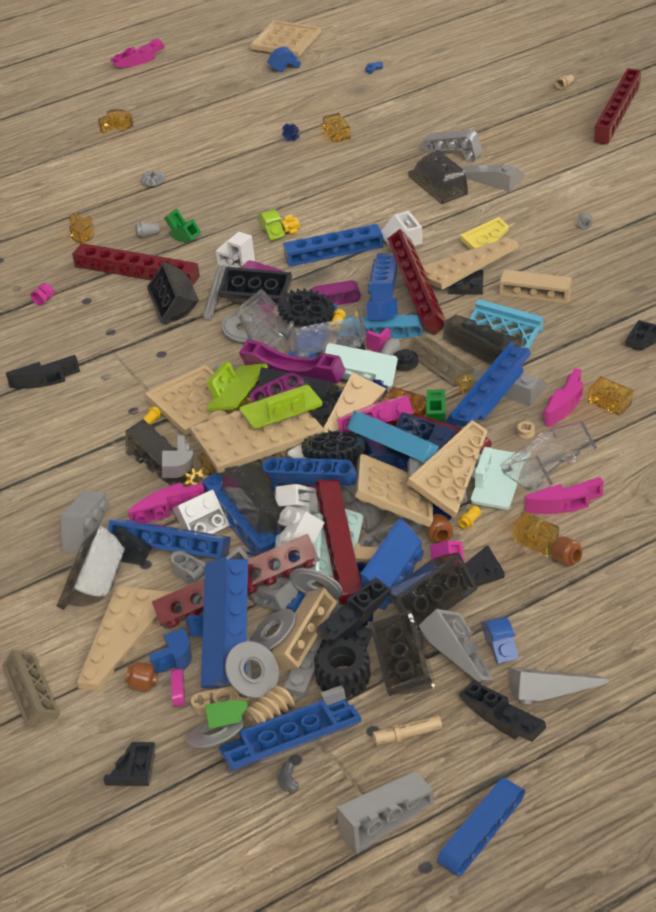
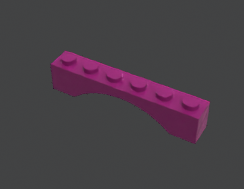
M248 339L239 352L245 365L266 363L268 369L287 373L292 372L297 375L330 381L335 384L340 382L346 371L340 356L323 353L312 358L295 357L279 352L263 342Z

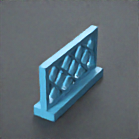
M478 299L475 304L476 309L463 328L461 336L506 348L511 341L514 346L522 347L516 343L525 340L526 345L523 348H530L537 334L543 330V317ZM479 316L485 319L477 321L476 317ZM497 321L501 323L493 326L491 322ZM489 324L490 327L481 330L480 325ZM512 325L518 328L509 330L507 326ZM474 327H477L478 331L473 333L468 331L469 329ZM501 328H504L506 330L505 332L497 334V332L495 331ZM524 330H530L533 332L525 335ZM491 331H492L493 334H494L493 336H490V337L484 336L485 333H488V332H491ZM520 332L522 335L517 338H513L512 334ZM506 336L510 338V340L505 342L500 340V338Z

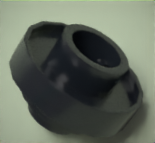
M402 349L393 355L398 359L397 370L409 371L418 365V355L412 350Z

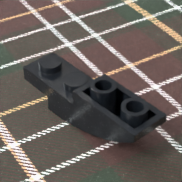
M72 355L44 365L36 362L6 372L5 374L10 388L30 389L65 382V377L79 373L80 369L76 355Z
M375 577L350 596L345 606L317 626L316 633L331 645L335 644L342 637L346 639L378 609L389 596L392 589Z
M472 681L459 693V697L476 714L515 740L520 736L533 742L546 729L544 720L509 704L508 697L475 681Z

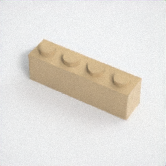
M504 269L500 280V295L567 304L571 294L572 278Z
M325 588L307 592L295 612L296 619L290 633L271 651L278 667L282 671L299 668L318 636L316 633L317 626L328 619L337 604V601Z

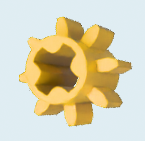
M292 214L284 216V221H281L284 233L288 232L289 235L296 234L298 232L297 229L300 228L298 218L292 217Z
M192 468L190 470L191 474L186 473L184 475L187 479L183 485L191 486L202 483L201 480L208 476L202 474V469L195 472V469ZM198 478L199 481L193 483L192 479Z

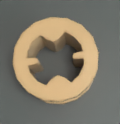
M529 421L519 423L518 436L524 440L533 438L535 435V425Z

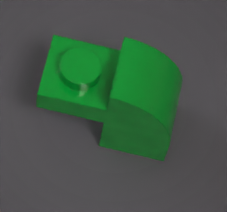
M177 208L164 217L171 229L169 234L177 241L186 243L201 233L193 219L185 221Z
M445 389L427 390L426 417L440 422L446 421Z

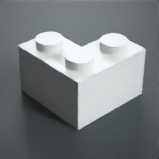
M237 232L216 250L217 264L241 268L247 261H255L252 236Z
M298 484L276 487V507L285 508L289 505L304 510L313 516L319 513L316 488Z
M287 505L280 513L278 524L284 526L285 530L280 534L277 545H283L306 534L310 536L314 544L325 522L304 510Z

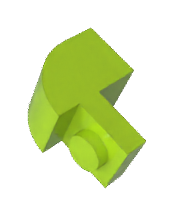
M275 209L258 214V223L262 232L266 231L269 242L285 238V233L280 223V215Z

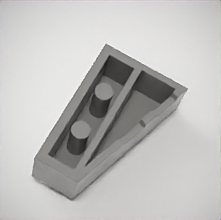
M84 490L60 515L63 552L85 555L108 510L106 493Z

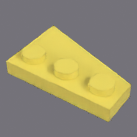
M498 217L462 234L460 240L471 250L500 240L508 232L509 226Z

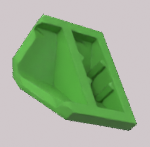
M224 701L205 705L209 729L241 722V716L248 707L247 701Z

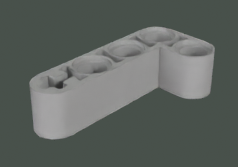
M471 129L430 133L421 142V148L425 152L462 150L465 160L471 163L482 153L478 134Z

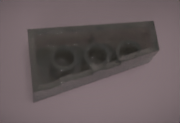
M457 314L444 322V340L491 365L511 341L516 347H521L523 336L516 334L514 337L508 335V331L501 330L499 332L493 330L490 325H478L477 321Z
M142 419L126 430L127 455L136 456L135 460L138 463L144 462L149 471L152 473L156 471L158 477L170 486L186 482L187 478L185 476L162 478V451H177V448L172 447L167 439L155 430L152 424H148Z
M260 462L225 468L221 488L256 532L262 534L276 531L281 511Z

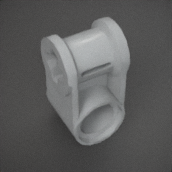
M184 551L172 553L170 560L172 573L175 577L191 585L205 575V563L194 558Z

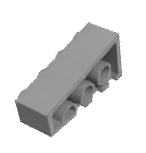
M415 771L337 806L340 836L357 855L434 804L433 789Z

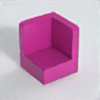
M386 328L380 335L367 331V349L380 353L385 341L391 338L390 329Z
M444 541L430 545L432 565L464 562L462 541Z

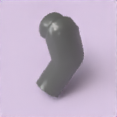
M284 762L277 781L285 792L288 791L294 794L299 788L298 782L294 781V778L291 776L295 766L290 762Z

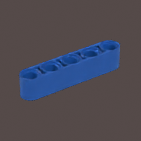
M272 457L266 459L262 464L263 471L272 483L316 485L317 480L338 479L340 486H351L356 483L358 475L349 460Z
M504 777L501 778L440 851L437 864L460 877L521 803L525 795V789Z

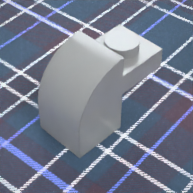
M177 435V451H162V478L182 477L191 470L193 451H189V443H185V435Z

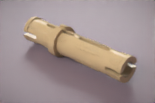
M436 715L403 725L394 724L390 728L372 732L376 747L390 742L399 743L402 739L442 730V722L440 716Z

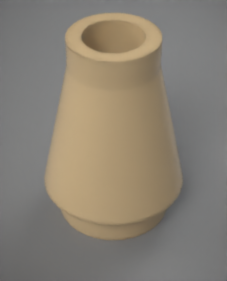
M569 74L557 77L555 86L560 90H565L574 81V76Z

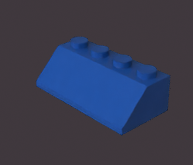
M398 519L361 572L362 587L376 577L392 589L389 596L378 607L382 610H386L388 605L394 602L396 593L404 587L408 575H412L416 563L420 562L424 555L422 540L401 519Z

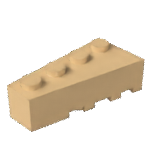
M352 372L324 426L325 433L329 430L340 431L337 418L354 410L356 411L377 403L382 398L386 388Z

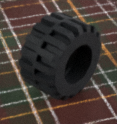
M341 638L333 645L327 642L322 644L323 648L319 647L317 654L314 656L315 677L320 689L324 692L342 685L345 697H350V694L357 695L359 690L363 691L366 688V684H369L371 677L370 659L366 647L361 646L359 641L354 642L351 638H348V640ZM340 666H348V668L337 669Z

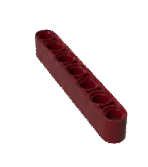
M338 479L317 480L316 495L320 514L323 515L322 521L325 522L323 529L333 577L343 589L338 601L340 605H345L347 599L361 589L362 585Z

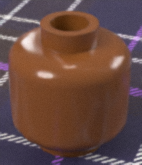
M434 514L431 526L427 527L424 525L425 533L433 543L437 544L448 541L453 535L452 525L444 515Z
M561 536L551 546L552 558L563 565L572 566L582 558L583 553L580 543L571 538Z
M134 662L132 666L128 665L125 683H128V688L131 690L148 692L151 686H156L158 673H154V666L151 664Z

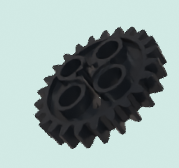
M297 288L296 292L290 290V293L285 292V296L281 295V299L278 302L279 316H282V320H287V324L293 323V327L299 325L300 329L303 326L307 330H309V327L316 329V326L322 328L323 324L328 325V322H331L334 317L335 306H333V301H330V297L325 298V294L320 295L319 291L314 293L312 289L306 291L303 288V291H300Z
M329 430L327 433H316L314 436H308V438L304 439L301 445L302 454L307 459L353 460V457H359V454H363V451H365V439H363V436H359L358 433L353 434V431L346 433V430L342 432L339 430Z

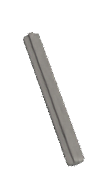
M225 265L217 267L203 312L204 320H211L213 318L219 298L218 291L226 268Z

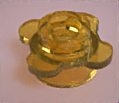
M470 373L456 379V383L460 387L459 391L462 394L471 390L475 385L473 375Z

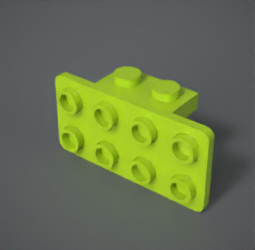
M229 361L223 362L206 382L214 397L207 405V410H235L238 408L241 401L259 380L261 367L268 368L267 364L244 365L238 367L234 372Z
M304 385L241 406L240 412L253 429H257L292 416H297L309 410H315L322 406V400L309 385Z

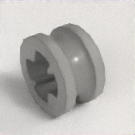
M586 212L581 213L578 216V226L582 229L590 228L592 225V215Z

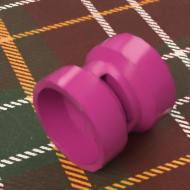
M47 283L40 284L38 289L31 292L32 300L40 306L54 295L52 287Z

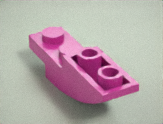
M158 38L153 39L150 43L140 46L137 50L134 47L127 48L122 53L114 55L110 61L115 67L141 65L155 59L154 54L165 47Z
M574 368L572 374H568L566 386L563 385L562 390L556 389L554 395L550 396L548 407H545L543 411L546 427H550L564 419L580 402L583 396L581 369Z
M408 395L380 401L356 410L385 423L400 418L402 412L413 414ZM353 412L337 418L340 432L346 430V433L351 432V430L347 429Z
M597 477L565 489L561 484L530 493L524 497V510L526 513L558 514L589 507V500L603 496L604 481L601 477Z
M181 483L156 491L143 498L128 510L130 520L149 523L170 517L169 511H173L174 507L204 494L203 484L198 483L183 487Z

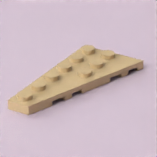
M503 238L424 265L423 268L430 284L443 290L519 248L518 242L510 238Z
M472 420L409 477L407 484L455 519L488 431Z
M116 586L77 681L78 688L99 691L114 674L116 666L121 661L124 662L128 657L127 653L132 647L135 648L154 626L153 622L157 619V615L152 601L172 592Z

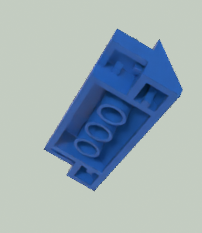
M511 341L451 412L444 423L461 428L472 420L474 422L477 419L484 420L524 372L522 365L531 355L529 348L516 347Z
M226 556L205 564L201 688L232 686L226 676L225 662L228 653L233 647L246 642L248 559H226ZM245 662V664H244V672H245V674H246V662Z
M346 699L328 706L324 700L240 730V739L219 746V750L230 774L357 726L362 720L353 704L349 705Z

